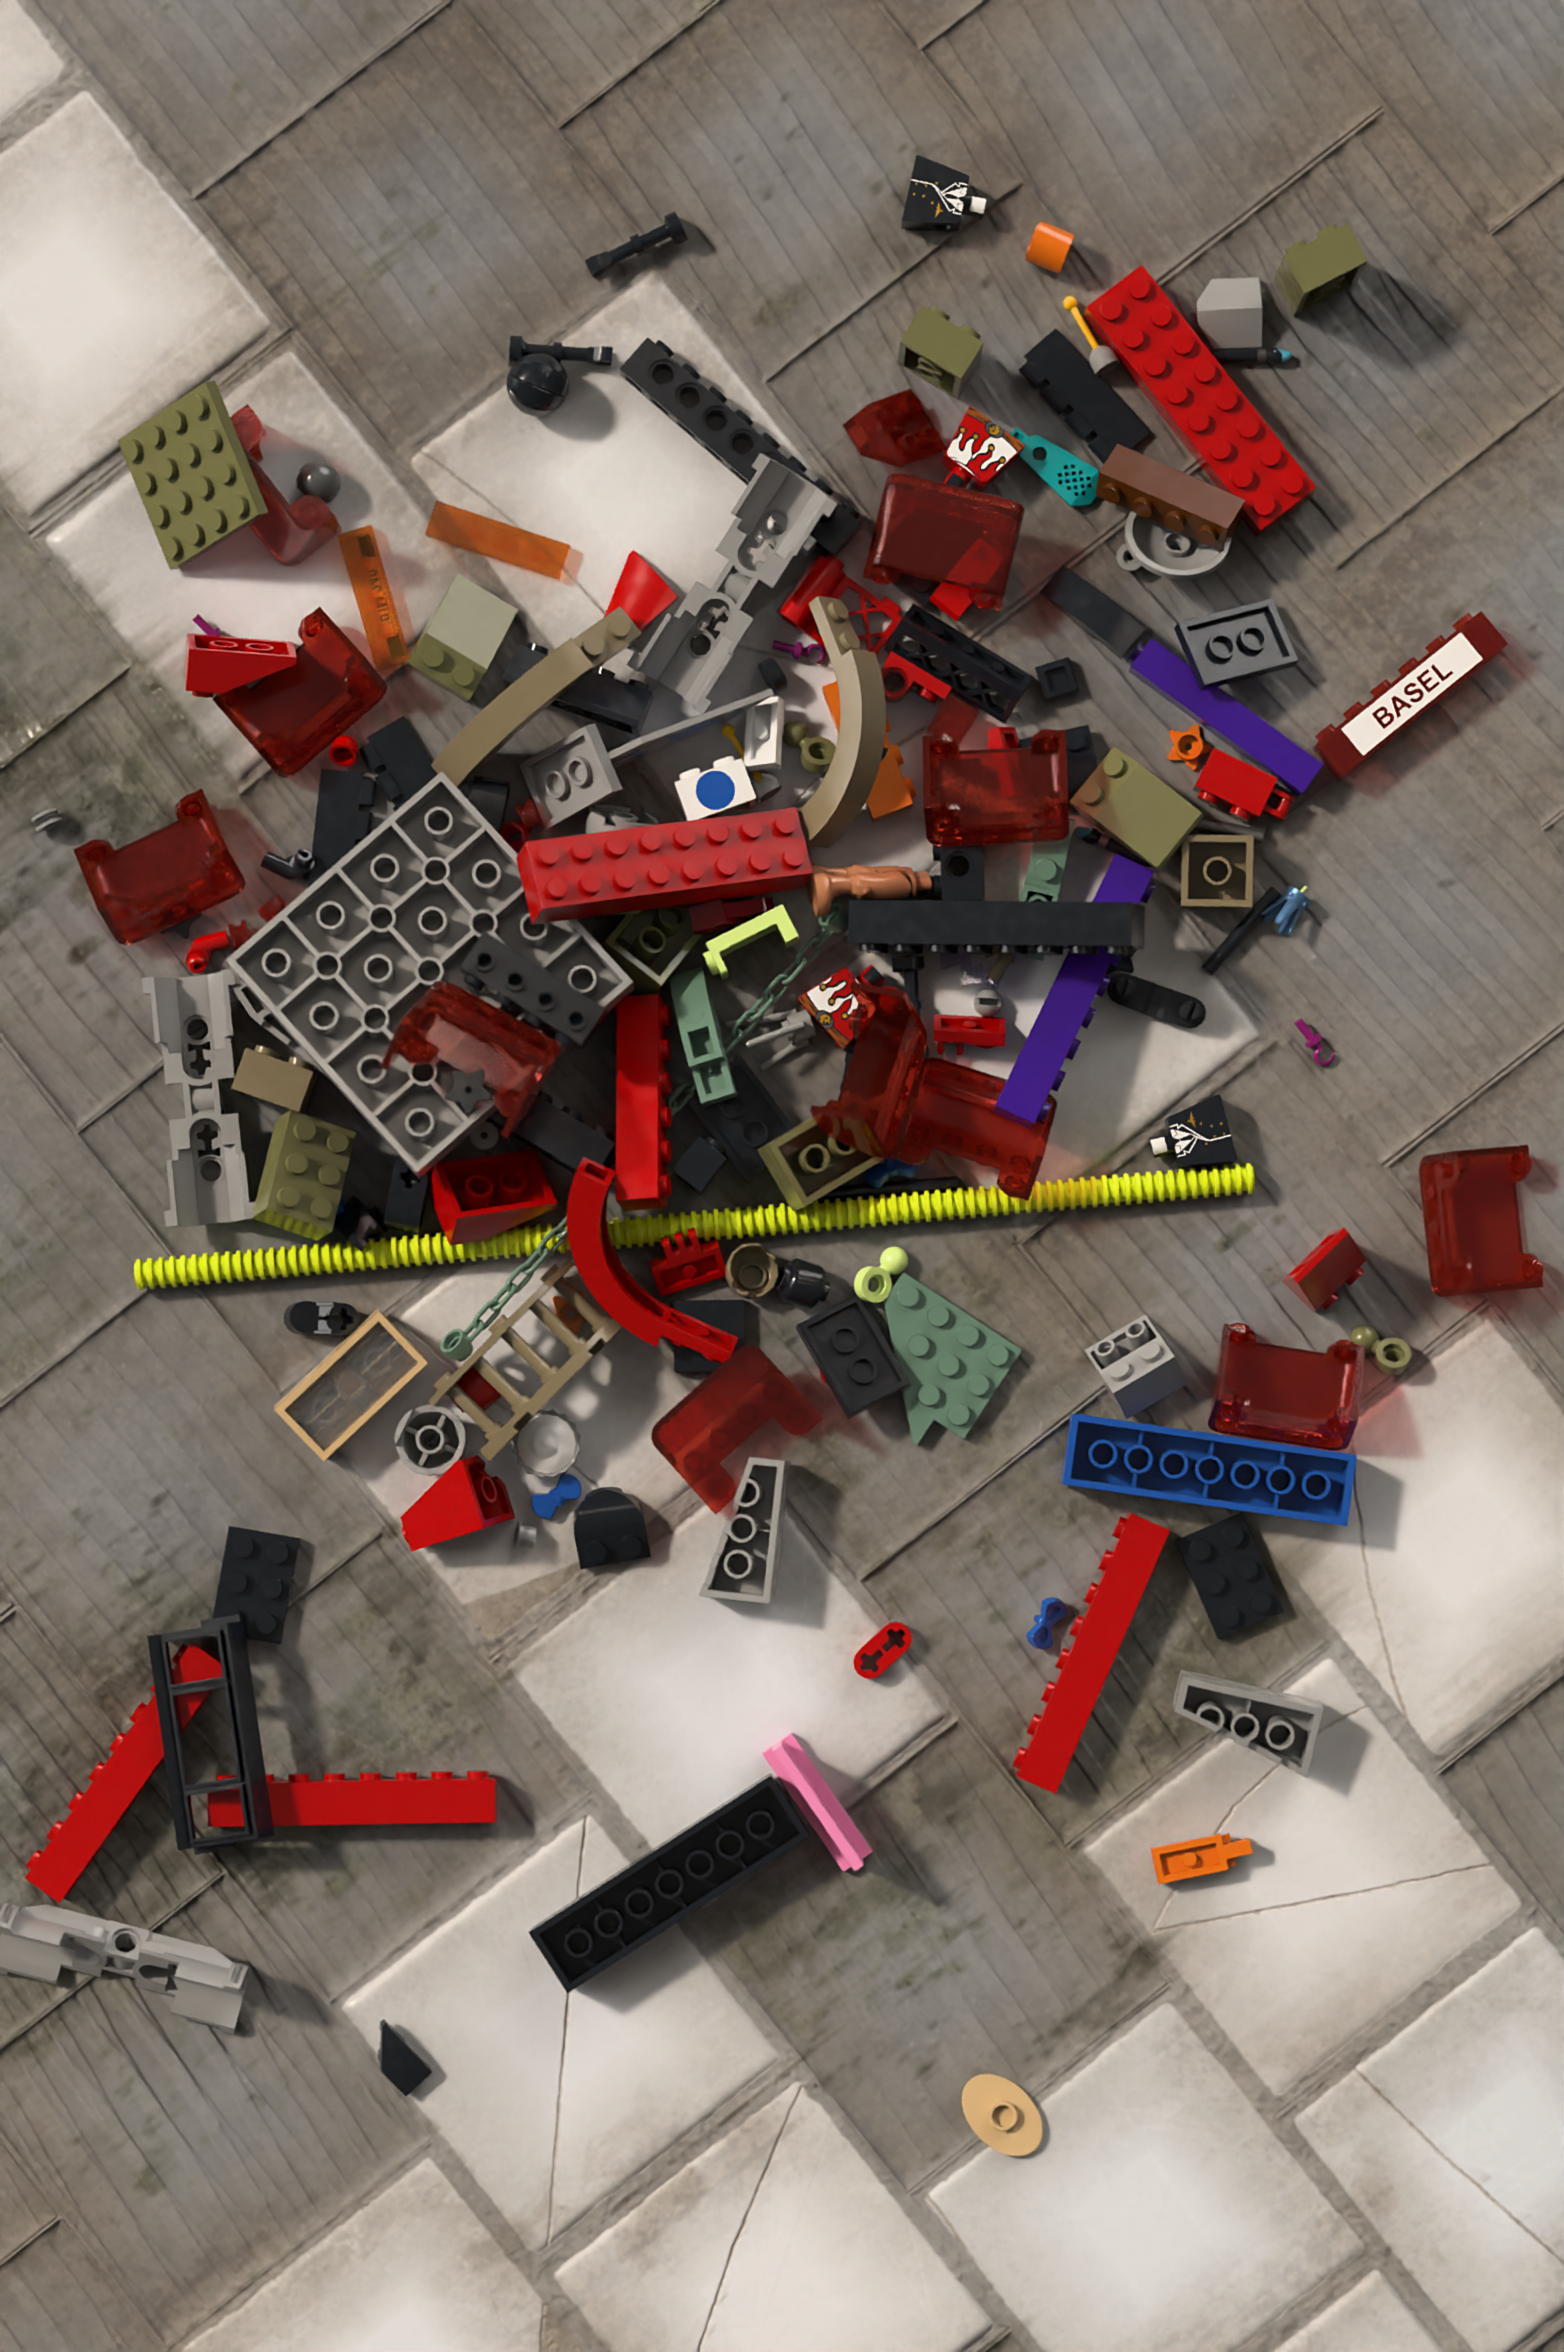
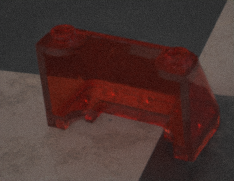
M246 404L232 415L231 421L269 512L249 526L276 561L284 566H295L334 538L342 529L335 515L319 497L313 495L303 496L290 505L258 464L264 459L260 452V442L267 433L262 427L258 416Z
M891 474L886 478L863 578L871 579L874 583L880 585H887L890 582L896 581L899 578L900 572L968 588V596L975 606L984 610L996 609L1001 611L1025 513L1024 508L1018 502L907 474Z
M320 607L307 615L300 623L298 636L303 644L295 650L297 656L296 665L263 677L251 689L245 684L225 693H219L212 699L281 778H288L298 773L337 737L341 736L377 705L387 691L385 681L371 663Z
M1043 729L1031 738V747L961 751L958 741L948 734L940 733L933 736H922L923 809L926 837L931 844L946 847L1055 842L1063 840L1069 835L1066 730Z
M202 789L184 796L176 804L175 814L178 821L126 846L114 850L112 845L106 840H91L73 849L97 910L118 943L123 945L138 943L235 897L244 889L246 884L244 876Z
M1528 1145L1458 1150L1427 1155L1421 1160L1419 1180L1431 1287L1437 1296L1449 1297L1543 1287L1542 1263L1533 1253H1523L1516 1183L1525 1181L1532 1169Z
M1224 1323L1221 1331L1209 1408L1208 1427L1215 1432L1329 1451L1346 1449L1350 1444L1358 1423L1365 1346L1357 1345L1349 1340H1338L1327 1348L1326 1353L1264 1344L1256 1342L1257 1335L1248 1325L1243 1323Z

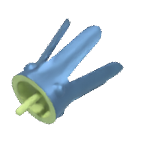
M1288 886L1283 896L1261 913V915H1265L1263 921L1266 923L1276 917L1275 922L1282 924L1279 929L1281 936L1285 935L1288 931V936L1290 937L1301 912L1311 903L1303 894L1307 886H1304L1301 891L1293 886Z

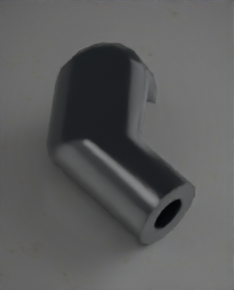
M304 848L299 849L297 854L284 859L268 851L262 860L261 867L285 879L292 880L310 872L315 864L314 855L309 849Z

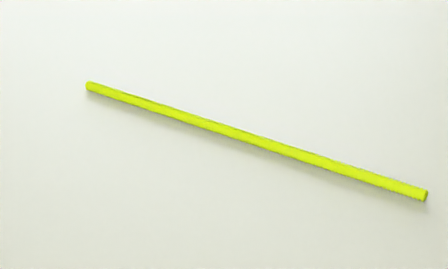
M1245 1163V1167L1234 1164L1233 1168L1223 1165L1222 1169L1212 1166L1211 1170L1201 1167L1200 1171L1190 1168L1189 1172L1179 1169L1177 1173H1173L1171 1169L1167 1170L1166 1174H1162L1161 1170L1156 1171L1154 1175H1151V1172L1148 1171L1143 1176L1136 1172L1131 1177H1129L1128 1173L1123 1174V1177L1119 1178L1117 1174H1113L1112 1178L1108 1179L1106 1175H1102L1101 1179L1091 1176L1090 1180L1080 1177L1079 1181H1073V1178H1068V1182H1062V1179H1057L1056 1183L1046 1180L1045 1184L1035 1181L1034 1185L1024 1182L1023 1186L1013 1183L1012 1187L1002 1184L1001 1188L990 1185V1189L979 1186V1190L968 1187V1191L957 1188V1192H951V1189H946V1193H940V1190H935L934 1194L924 1191L923 1195L913 1192V1195L907 1196L905 1192L900 1197H896V1194L893 1193L888 1198H885V1195L882 1194L879 1195V1198L874 1199V1196L870 1195L865 1200H863L862 1196L857 1197V1200L853 1201L851 1197H847L846 1201L842 1202L840 1198H836L835 1202L830 1203L829 1199H825L824 1203L818 1204V1200H816L813 1204L792 1211L790 1206H785V1203H780V1207H774V1204H769V1208H763L762 1205H758V1209H752L751 1206H747L746 1210L735 1207V1211L724 1208V1212L713 1209V1213H707V1210H702V1214H696V1211H691V1215H685V1212H680V1216H674V1213H669L668 1217L658 1214L657 1218H652L650 1214L645 1219H641L639 1215L635 1219L630 1220V1217L627 1216L622 1221H619V1218L616 1217L610 1222L607 1219V1224L613 1246L616 1249H621V1245H627V1248H632V1244H638V1247H643V1243H649V1246H654V1242H660V1245H662L660 1238L666 1236L671 1241V1244H676L674 1234L681 1232L684 1243H686L689 1239L688 1229L695 1228L698 1240L699 1238H704L706 1242L710 1241L711 1237L721 1240V1237L726 1236L727 1240H729L734 1235H737L738 1239L743 1238V1235L749 1234V1238H752L757 1233H760V1237L765 1236V1233L771 1232V1236H775L776 1232L782 1231L783 1235H787V1231L792 1230L794 1234H798V1230H804L805 1233H809V1229H815L816 1232H820L821 1228L831 1231L832 1227L842 1230L843 1226L853 1229L854 1225L865 1228V1224H871V1227H876V1223H882V1226H887V1222H893V1225H898V1221H904V1224H909V1220H915V1223H920V1219H926V1222H931V1218H937V1221H942L943 1217L953 1220L954 1216H959V1219H965L966 1215H970L972 1219L976 1218L977 1214H981L983 1218L987 1217V1214L992 1213L993 1217H995L1000 1212H1003L1004 1216L1009 1215V1212L1012 1211L1015 1212V1215H1018L1023 1210L1026 1211V1214H1029L1031 1210L1035 1209L1037 1213H1041L1042 1209L1047 1208L1048 1212H1053L1054 1208L1058 1207L1059 1211H1064L1065 1207L1075 1210L1076 1206L1086 1209L1087 1205L1097 1208L1098 1204L1108 1207L1109 1203L1119 1206L1120 1202L1131 1205V1201L1142 1204V1200L1153 1203V1199L1164 1202L1165 1198L1175 1201L1176 1197L1186 1200L1187 1196L1197 1199L1198 1195L1208 1198L1209 1194H1214V1197H1220V1193H1225V1196H1231L1232 1192H1236L1238 1196L1242 1195L1243 1191H1247L1249 1195L1253 1194L1255 1190L1253 1166L1250 1163ZM547 1223V1227H541V1224H536V1228H530V1225H525L524 1229L514 1226L513 1230L503 1231L486 1240L457 1245H449L446 1236L436 1233V1237L425 1234L424 1238H420L419 1235H414L413 1239L403 1236L402 1240H397V1237H391L390 1241H386L384 1237L380 1238L379 1242H375L373 1238L369 1239V1242H367L362 1251L357 1249L350 1241H347V1244L342 1245L341 1241H338L333 1246H331L330 1242H326L325 1246L321 1247L319 1243H315L313 1247L303 1244L302 1248L292 1245L291 1249L281 1246L280 1250L270 1247L269 1251L259 1248L258 1252H253V1249H247V1253H242V1250H236V1254L225 1251V1255L214 1252L213 1256L203 1253L202 1257H198L197 1254H192L191 1258L181 1255L180 1259L170 1256L169 1260L159 1257L158 1261H154L153 1258H147V1262H143L142 1259H136V1263H134V1277L136 1287L139 1290H144L145 1286H149L150 1289H155L156 1285H160L161 1288H167V1284H171L172 1287H178L179 1283H182L185 1287L189 1286L190 1282L197 1286L202 1281L208 1285L216 1280L217 1284H220L225 1279H227L228 1283H231L233 1279L238 1278L239 1282H243L248 1277L250 1281H254L256 1277L266 1280L267 1276L277 1279L278 1275L288 1278L289 1274L299 1277L300 1273L310 1276L311 1272L321 1275L322 1271H327V1274H333V1270L344 1273V1269L355 1272V1268L366 1271V1267L377 1270L378 1266L388 1269L389 1265L399 1268L400 1264L410 1267L411 1263L421 1266L422 1262H427V1265H433V1261H438V1264H444L445 1260H449L451 1264L455 1263V1260L460 1259V1262L463 1263L468 1258H471L472 1262L477 1261V1258L482 1257L483 1261H486L491 1256H493L494 1260L499 1259V1256L503 1255L505 1259H509L510 1255L514 1254L516 1258H520L521 1254L526 1253L527 1257H530L538 1249V1245L544 1237L557 1226H552V1223ZM554 1234L544 1246L550 1250L560 1238H556ZM568 1234L565 1241L556 1250L560 1251L561 1254H565L566 1250H571Z

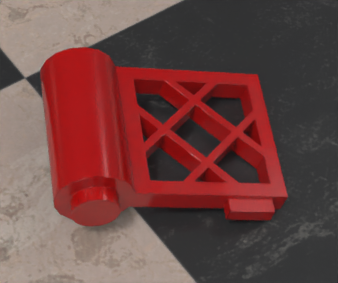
M829 553L825 557L817 555L776 613L788 624L803 632L826 649L821 635L815 632L818 627L808 603L817 596L840 599L842 593L849 587L859 595L861 610L849 611L848 616L862 614L865 635H858L857 637L859 640L866 639L867 651L875 652L877 655L900 623L902 617L898 613L902 608L886 596H883L880 601L849 578L842 571L845 565ZM865 600L875 608L866 609ZM880 611L892 620L884 632L870 634L867 613ZM880 637L872 647L871 638Z

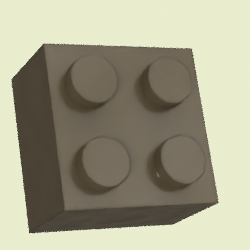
M1188 835L1182 842L1181 906L1253 907L1254 835Z
M256 1045L255 1050L245 1048L231 1088L238 1093L289 1111L294 1110L307 1114L320 1077L312 1071L314 1066L311 1063L291 1056L288 1062L279 1060L280 1054L277 1051L260 1045Z

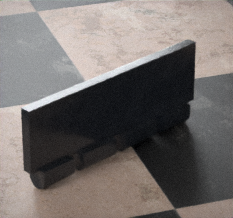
M1056 328L1024 355L1027 362L1019 369V372L1035 389L1045 381L1049 384L1040 395L1058 415L1068 407L1072 409V412L1065 417L1064 421L1082 441L1092 433L1096 436L1087 447L1103 464H1105L1117 444L1132 450L1150 434L1145 425L1100 376L1095 375L1091 366Z
M404 716L368 736L369 744L359 749L360 755L371 772L382 766L386 769V771L377 775L375 780L387 800L392 802L401 796L404 801L393 807L394 811H397L438 775L432 768L430 759Z
M321 769L312 846L315 864L309 873L308 887L356 846L357 841H362L371 833L373 813L360 811V807L374 806L377 781L364 780V773Z

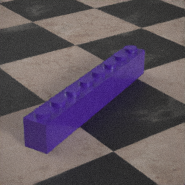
M1115 853L1092 902H1133L1139 904L1142 901L1147 904L1156 885L1149 882L1154 871ZM1069 949L992 1112L1030 1130L1035 1121L1043 1123L1051 1104L1045 1102L1050 1089L1058 1091L1066 1075V1072L1060 1070L1065 1058L1073 1060L1081 1043L1080 1040L1075 1038L1080 1026L1088 1028L1096 1011L1090 1005L1095 995L1103 997L1111 980L1110 977L1105 976L1110 963L1117 966L1122 956L1106 954V949H1098V956H1082L1071 954Z

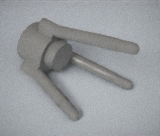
M793 1008L782 1013L762 1015L759 1018L757 1024L781 1020L786 1021L780 1023L781 1029L747 1041L746 1046L748 1048L785 1036L787 1042L794 1040L792 1044L761 1064V1071L767 1070L797 1049L809 1045L807 1039L816 1036L807 1010L797 1013L796 1009ZM747 1017L740 1026L750 1025L752 1021ZM738 1019L726 1021L725 1026L727 1028L732 1027Z

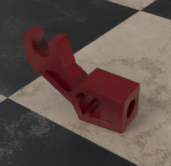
M772 897L732 902L730 899H718L688 907L696 935L729 928L737 924L736 920H752L775 908Z

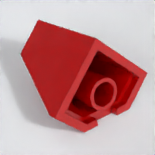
M479 1455L456 1461L400 1517L403 1524V1537L409 1543L411 1551L515 1518L505 1484L498 1476L490 1477L484 1470L486 1463Z

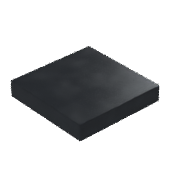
M745 1300L673 1301V1309L738 1337L728 1364L720 1361H710L700 1352L674 1344V1372L746 1371Z

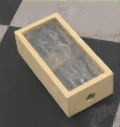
M377 1308L354 1332L275 1404L274 1410L324 1462L428 1364V1361L384 1313Z

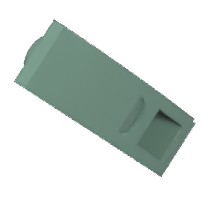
M1040 812L1020 901L1057 902L1074 829V819ZM1028 948V955L1019 956L1044 961L1045 955L1035 953V948Z
M702 966L669 977L686 1058L694 1076L701 1104L705 1107L737 1097V1091L721 1037L722 1030L704 967Z

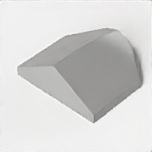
M1259 277L1211 279L1197 300L1196 306L1197 324L1210 342L1212 349H1261L1262 299Z

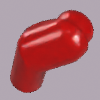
M223 930L197 937L193 941L185 959L189 971L195 974L204 972L214 951L231 947L227 931Z

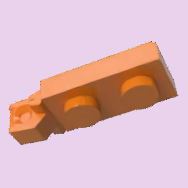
M1219 1833L1150 1848L1158 1884L1229 1870L1228 1867L1236 1866L1235 1857L1253 1854L1249 1838L1231 1841L1230 1833L1222 1835Z

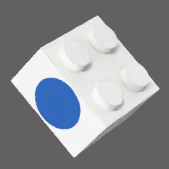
M728 756L713 762V769L701 773L699 768H695L679 775L680 780L674 782L687 821L731 816L757 807L756 796L742 758L734 761L733 756Z

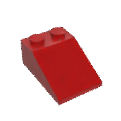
M187 633L184 664L186 691H192V695L196 697L210 698L213 697L214 693H225L294 666L297 662L294 643Z
M535 1150L437 1163L434 1165L427 1191L449 1245L486 1240L557 1207L556 1198Z
M1343 1227L1332 1231L1282 1282L1311 1311H1316L1319 1307L1325 1311L1339 1297L1335 1291L1344 1282L1350 1286L1363 1274L1364 1270L1360 1266L1366 1259L1350 1233Z

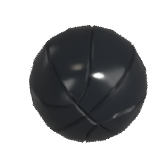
M540 353L529 354L520 358L511 367L506 382L507 393L514 406L521 412L531 416L549 415L559 409L565 402L569 392V378L562 364L552 356Z

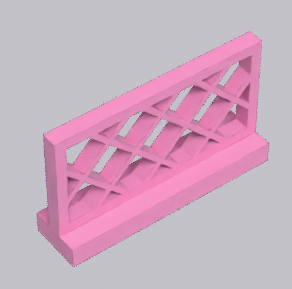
M790 1733L762 1754L842 1871L844 1872L850 1867L856 1871L864 1865L863 1858L872 1853L873 1850L797 1739Z

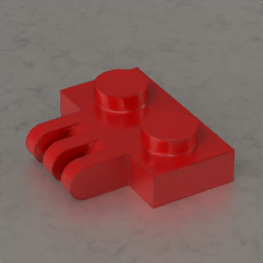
M695 1228L688 1229L690 1242L684 1243L681 1232L675 1233L677 1246L671 1247V1242L667 1236L660 1238L666 1256L649 1261L660 1297L725 1276V1263L718 1241L713 1240L700 1245Z

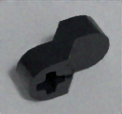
M302 1301L288 1306L284 1313V1324L287 1329L292 1333L300 1335H349L355 1331L359 1323L356 1309L346 1303Z

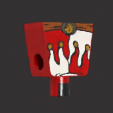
M970 405L942 460V464L951 471L942 483L943 488L955 497H959L968 484L980 492L984 491L1020 457L1025 445Z
M873 965L867 967L857 978L845 967L802 994L798 998V1002L844 1051L879 1007L878 1001L871 993L885 979Z

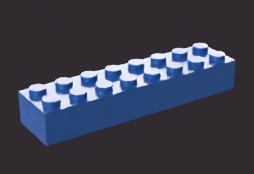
M1070 1413L1060 1484L1347 1526L1357 1455Z

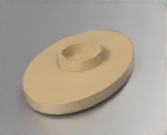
M979 2074L968 2080L962 2091L961 2102L965 2118L974 2133L992 2149L1009 2156H1024L1033 2152L1041 2142L1043 2127L1039 2112L1025 2091L1009 2079L995 2074Z

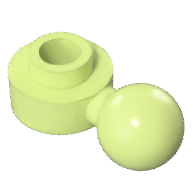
M893 1246L885 1249L880 1257V1267L867 1266L857 1273L854 1289L861 1300L879 1303L889 1296L892 1288L890 1276L902 1273L908 1266V1255L902 1248ZM871 1279L872 1284L868 1289V1281Z

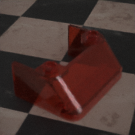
M437 981L432 984L400 1021L380 1068L387 1070L397 1057L401 1055L406 1061L414 1065L428 1064L437 1057L468 1075L478 1070H483V1083L497 1090L493 1099L495 1106L501 1114L509 1117L501 1133L502 1136L508 1138L531 1107L555 1065L561 1049L552 1038L457 985L446 981Z
M852 982L850 989L858 1002V1006L850 1014L849 1029L853 1030V1035L857 1042L838 1100L830 1099L826 1105L821 1107L812 1105L810 1112L824 1135L873 1157L889 1159L894 1151L926 1050L927 1031L906 991Z

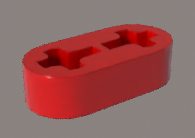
M890 1622L880 1629L855 1654L853 1663L856 1672L863 1678L868 1679L876 1678L882 1674L911 1645L912 1637L908 1627L900 1622ZM892 1629L895 1632L900 1629L905 1632L902 1636L903 1646L899 1647L894 1644L885 1651L882 1646L889 1640L888 1630ZM879 1649L883 1654L876 1660L877 1670L873 1672L868 1668L863 1671L860 1668L863 1664L860 1657L864 1653L872 1656Z

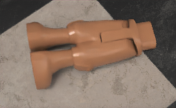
M812 865L813 874L806 882L808 901L813 903L816 917L827 915L833 898L839 895L850 894L859 900H896L909 895L910 897H915L916 891L931 890V878L927 871L913 872L910 867H900L897 865L874 867L852 865L845 869Z

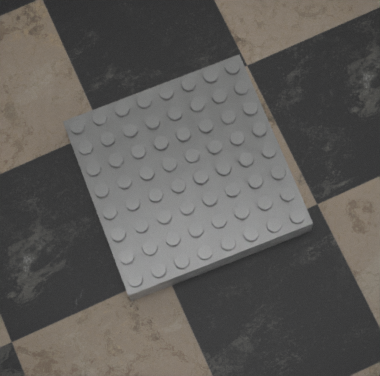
M442 771L225 960L236 976L419 1179L567 1049L554 1039L556 1033L545 1026L542 1031L536 1029L524 1020L525 1013L515 1007L512 1011L505 1009L493 1000L496 996L494 993L486 988H483L480 992L463 980L466 975L462 973L460 966L483 931H486L605 1008L606 1014L634 990L633 981L577 919L532 925L516 860L518 854ZM458 1070L466 1075H470L478 1070H483V1087L492 1095L491 1100L477 1103L469 1115L465 1113L459 1102L446 1100V1093L454 1086L453 1071ZM471 1087L465 1088L466 1093H470L472 1091Z

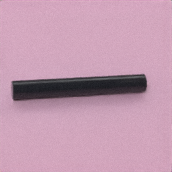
M1270 887L1201 967L1212 976L1264 917L1261 913L1274 904L1282 895L1275 888Z

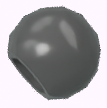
M326 461L307 463L299 470L296 477L297 488L318 505L330 503L337 497L341 488L338 472Z

